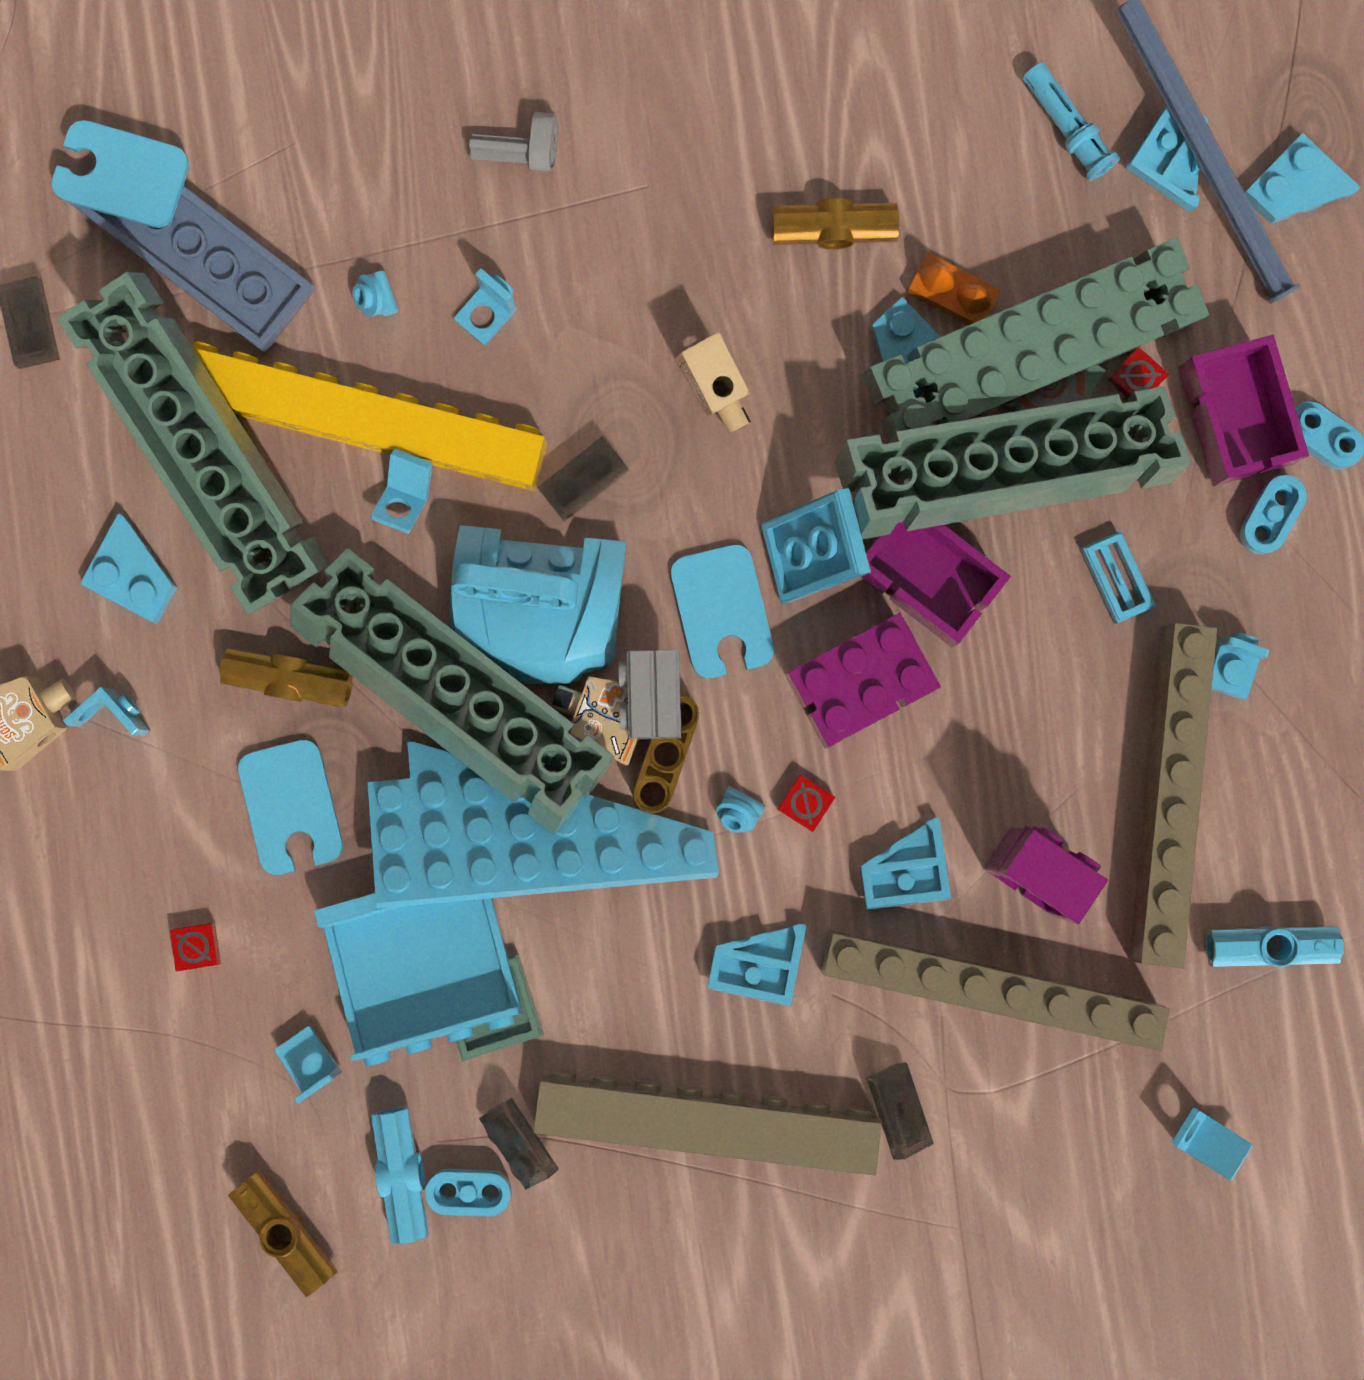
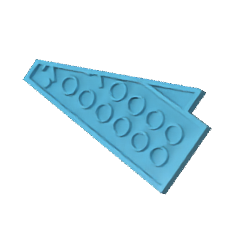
M407 742L410 779L367 782L376 909L717 878L719 874L714 833L588 795L586 798L584 796L581 797L574 813L554 835L528 815L531 803L522 796L513 803L451 753L420 743Z

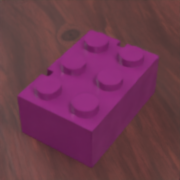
M1274 334L1192 356L1179 367L1188 403L1197 401L1198 407L1192 410L1191 413L1213 487L1247 478L1255 473L1258 475L1288 467L1309 457Z
M903 522L897 523L890 535L879 536L866 553L871 573L860 576L882 594L888 588L894 593L889 598L893 603L951 648L961 642L982 615L980 611L989 606L1011 577L947 526L939 525L906 531Z
M901 612L785 675L802 708L814 703L817 710L807 717L824 749L900 710L896 703L897 701L902 708L941 688Z
M1026 825L1024 828L1010 827L983 868L1015 891L1019 885L1025 888L1021 895L1050 915L1075 924H1080L1108 882L1107 878L1098 873L1101 868L1100 864L1081 852L1076 854L1070 850L1069 852L1061 848L1064 840L1044 827H1041V829L1035 826L1030 828Z

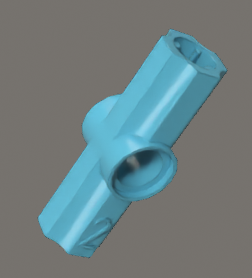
M1263 926L1259 928L1207 929L1205 953L1211 967L1261 965L1285 967L1299 964L1341 963V958L1344 954V943L1338 926ZM1277 935L1281 942V948L1277 955L1270 957L1266 949L1267 942L1270 938Z
M397 1107L375 1112L371 1115L378 1159L375 1161V1179L380 1198L384 1197L391 1244L416 1242L428 1237L429 1227L427 1225L426 1208L422 1193L425 1189L424 1166L420 1152H416L410 1108Z

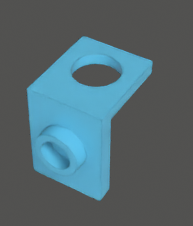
M480 268L475 273L480 288L458 312L454 320L481 344L486 346L515 313L517 308L512 296L514 292L512 287L500 276L495 274L491 277ZM479 306H487L494 312V321L487 328H477L471 323V313Z
M394 448L390 454L387 487L371 513V520L409 534L428 501L433 463ZM400 502L409 507L410 513L403 518H396L387 513L386 507L391 503Z
M100 687L63 720L67 726L81 727L106 705L132 735L145 736L150 731L137 716L141 710L129 696L124 693L119 696L114 689Z
M310 1025L274 1050L302 1092L294 1098L297 1104L332 1081L342 1072Z
M1195 1107L1192 1108L1171 1143L1230 1181L1233 1180L1253 1147V1144Z

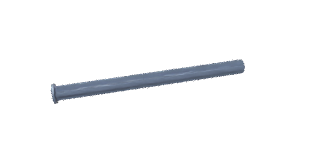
M1128 0L1117 9V13L1271 297L1268 302L1272 304L1299 289L1300 285L1293 284L1141 0Z

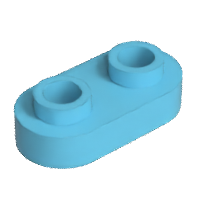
M1307 401L1295 406L1309 454L1328 467L1339 470L1356 464L1364 454V438L1358 430L1317 402ZM1306 415L1314 418L1315 428H1309L1305 424ZM1340 439L1346 440L1349 443L1350 449L1348 453L1340 449Z
M1281 475L1268 481L1263 486L1240 528L1241 542L1248 551L1264 555L1279 549L1283 545L1307 500L1305 486L1299 479L1290 475ZM1276 492H1282L1286 496L1285 505H1280L1276 502ZM1257 527L1265 530L1266 539L1264 541L1256 538L1255 530Z
M447 1168L436 1172L431 1177L426 1186L425 1197L429 1207L438 1214L490 1217L502 1213L507 1208L512 1197V1186L509 1179L503 1173L496 1170ZM445 1183H451L456 1188V1194L451 1197L444 1195L441 1186ZM489 1184L496 1186L499 1195L495 1198L487 1197L484 1194V1187Z

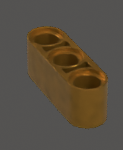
M680 695V703L690 707L693 717L690 723L681 727V738L651 739L634 788L635 803L646 813L662 812L672 800L699 719L698 705L688 696ZM662 743H672L679 751V758L672 766H661L655 760V750ZM651 782L661 784L665 790L663 803L656 807L646 805L641 798V790L646 784Z

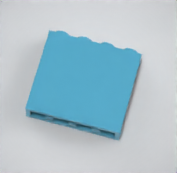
M375 893L314 910L317 926L324 928L355 1054L350 1055L351 1062L364 1059L366 1067L391 1060L389 1053L391 1051L406 1048L407 1055L428 1050L432 1048V1039L447 1035L449 1043L474 1036L472 1028L488 1023L490 1031L515 1024L513 1016L523 1013L493 898L376 909Z

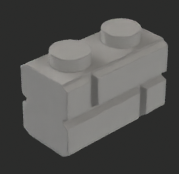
M679 650L627 651V661L619 662V687H628V704H620V730H628L629 739L681 738Z

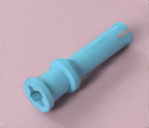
M1041 62L1031 68L1022 80L1034 93L1045 111L1066 138L1065 148L1068 153H1074L1088 171L1086 174L1087 179L1090 182L1098 179L1114 167L1120 160V157L1116 152L1111 153L1098 135L1100 129L1097 125H1093L1092 122L1087 123L1084 117L1081 116L1076 106L1052 76L1047 65Z

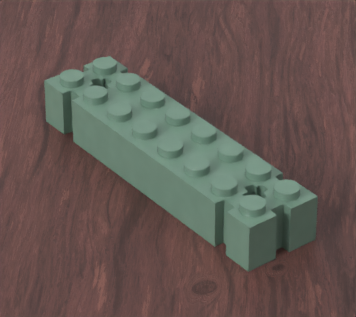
M1178 237L1150 248L1134 259L1131 256L923 344L907 355L909 362L906 364L902 354L868 368L861 376L874 406L884 402L889 416L881 421L889 442L896 431L932 426L931 424L934 423L938 425L972 419L1210 316L1198 285L1187 288L1182 273L1189 270L1190 266ZM1144 294H1149L1151 299L1146 300ZM917 388L925 389L927 397L916 399L913 391Z
M125 272L99 290L104 301L83 300L56 318L76 349L88 348L94 358L86 363L87 367L219 571L228 568L232 570L238 581L230 585V588L248 615L289 592L290 590L284 582L292 589L331 565L313 537L303 541L297 532L296 527L304 523L174 318H161L156 311V308L164 302L145 273ZM124 325L127 326L129 332L127 334V341H124L122 337V332H127V330L123 329ZM267 548H269L272 553V556L268 560H266L262 555V552L267 550Z
M1163 386L1134 391L1125 403H1122L1119 394L896 431L890 443L882 444L880 434L846 440L835 460V465L842 489L849 488L850 492L855 494L853 505L862 539L890 535L899 522L904 523L906 531L1126 492L1136 480L1139 482L1141 489L1171 484L1191 464V460L1181 432L1171 433L1168 424L1176 416L1166 387Z
M347 548L325 570L324 587L321 588L313 582L290 605V627L315 647L324 640L330 645V659L513 803L520 796L530 802L531 807L528 815L555 835L574 813L581 797L584 796L586 798L606 775L614 755L588 735L582 742H579L570 735L573 723L391 581L386 579L381 585H378L373 581L374 568ZM552 767V768H554L556 771L550 772V771H548V770Z

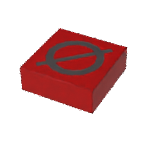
M1138 347L1110 376L1108 381L1129 398L1134 391L1157 388L1168 377L1169 373Z
M799 774L777 810L813 833L836 797Z
M215 922L170 930L176 972L221 964Z

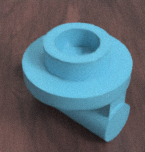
M385 271L361 275L353 288V300L356 307L365 316H390L399 311Z
M728 786L721 799L722 801L716 809V814L727 830L735 833L749 832L754 829L766 805Z

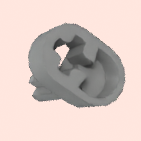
M535 112L532 118L530 139L472 134V139H470L469 148L471 149L470 158L529 164L531 171L552 173L555 167L558 144V115Z

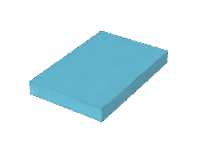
M849 488L833 491L761 523L782 604L799 600L871 573Z

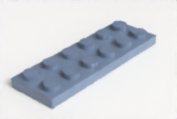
M96 163L92 166V168L88 171L86 175L90 174L94 170ZM183 186L172 221L161 228L150 227L70 203L263 353L267 352L316 290L313 284L185 186Z

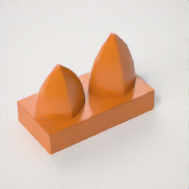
M929 252L907 291L908 294L968 325L987 318L1001 292L998 288Z

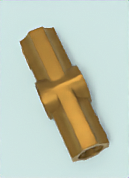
M828 198L818 201L816 205L773 206L772 208L773 245L817 244L821 249L838 250L849 248L854 243L897 242L899 210L897 203L853 204L851 200L846 198Z
M228 648L222 658L219 671L221 684L262 691L266 696L298 702L304 699L336 707H347L353 688V676L345 670L309 664L310 661L279 654H272L271 657L255 652Z
M260 1169L228 1194V1197L258 1234L262 1250L267 1255L278 1260L305 1297L313 1294L337 1273L338 1270L307 1232L306 1223L302 1215L287 1206ZM282 1224L288 1227L292 1233V1240L290 1242L280 1241L274 1233V1225Z

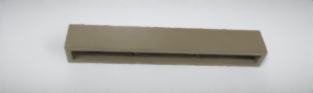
M1173 623L1162 627L1129 960L1140 964L1184 969L1217 627Z
M833 930L828 932L820 969L821 973L828 977L1157 1051H1162L1170 1012L1169 1008L1150 1001Z
M552 1070L550 1076L543 1075L540 1080L534 1134L876 1176L882 1123L877 1116H872L871 1109L848 1106L846 1113L829 1111V1104L815 1101H805L804 1107L787 1105V1099L775 1096H762V1102L745 1100V1094L734 1091H720L719 1097L702 1095L703 1089L693 1086H678L677 1092L660 1090V1083L644 1080L635 1081V1086L619 1085L618 1078L604 1075H594L593 1081L576 1079V1073L564 1070Z

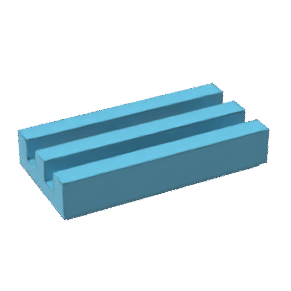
M1121 531L1080 549L1114 624H1118L1156 606ZM1110 544H1114L1141 604L1135 606L1108 547ZM1099 550V553L1105 563V566L1111 576V579L1117 589V592L1124 604V607L1126 609V611L1122 612L1120 605L1114 595V592L1108 582V579L1102 569V566L1095 554V551Z

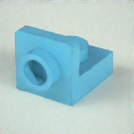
M1234 633L1233 637L1229 636L1219 639L1215 648L1211 690L1240 700H1246L1259 662L1267 658L1269 649L1258 646L1259 639L1243 633Z

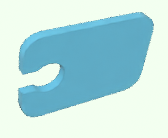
M81 120L70 126L63 146L76 152L87 150L94 153L96 166L90 174L77 176L70 169L57 165L52 178V188L61 200L155 228L164 227L172 221L189 170V160L182 149L91 121Z
M730 545L678 559L672 566L671 578L695 672L703 678H716L727 675L725 664L717 653L719 642L727 636H736L744 642L746 646L744 660L747 670L766 665L773 657L774 645L750 551L740 545Z
M299 740L249 753L240 760L238 774L262 868L267 873L282 875L296 871L294 859L287 851V841L293 833L299 831L305 832L312 837L314 842L312 855L315 866L332 862L342 854L343 839L322 753L314 742Z

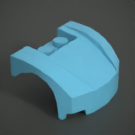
M460 525L454 554L452 581L456 565L476 564L565 577L576 581L579 587L576 607L569 610H557L467 597L457 594L451 589L449 627L520 683L566 684L579 681L582 674L602 669L606 665L610 667L616 659L617 626L626 563V542L585 538L584 546L580 548L502 540L501 529Z

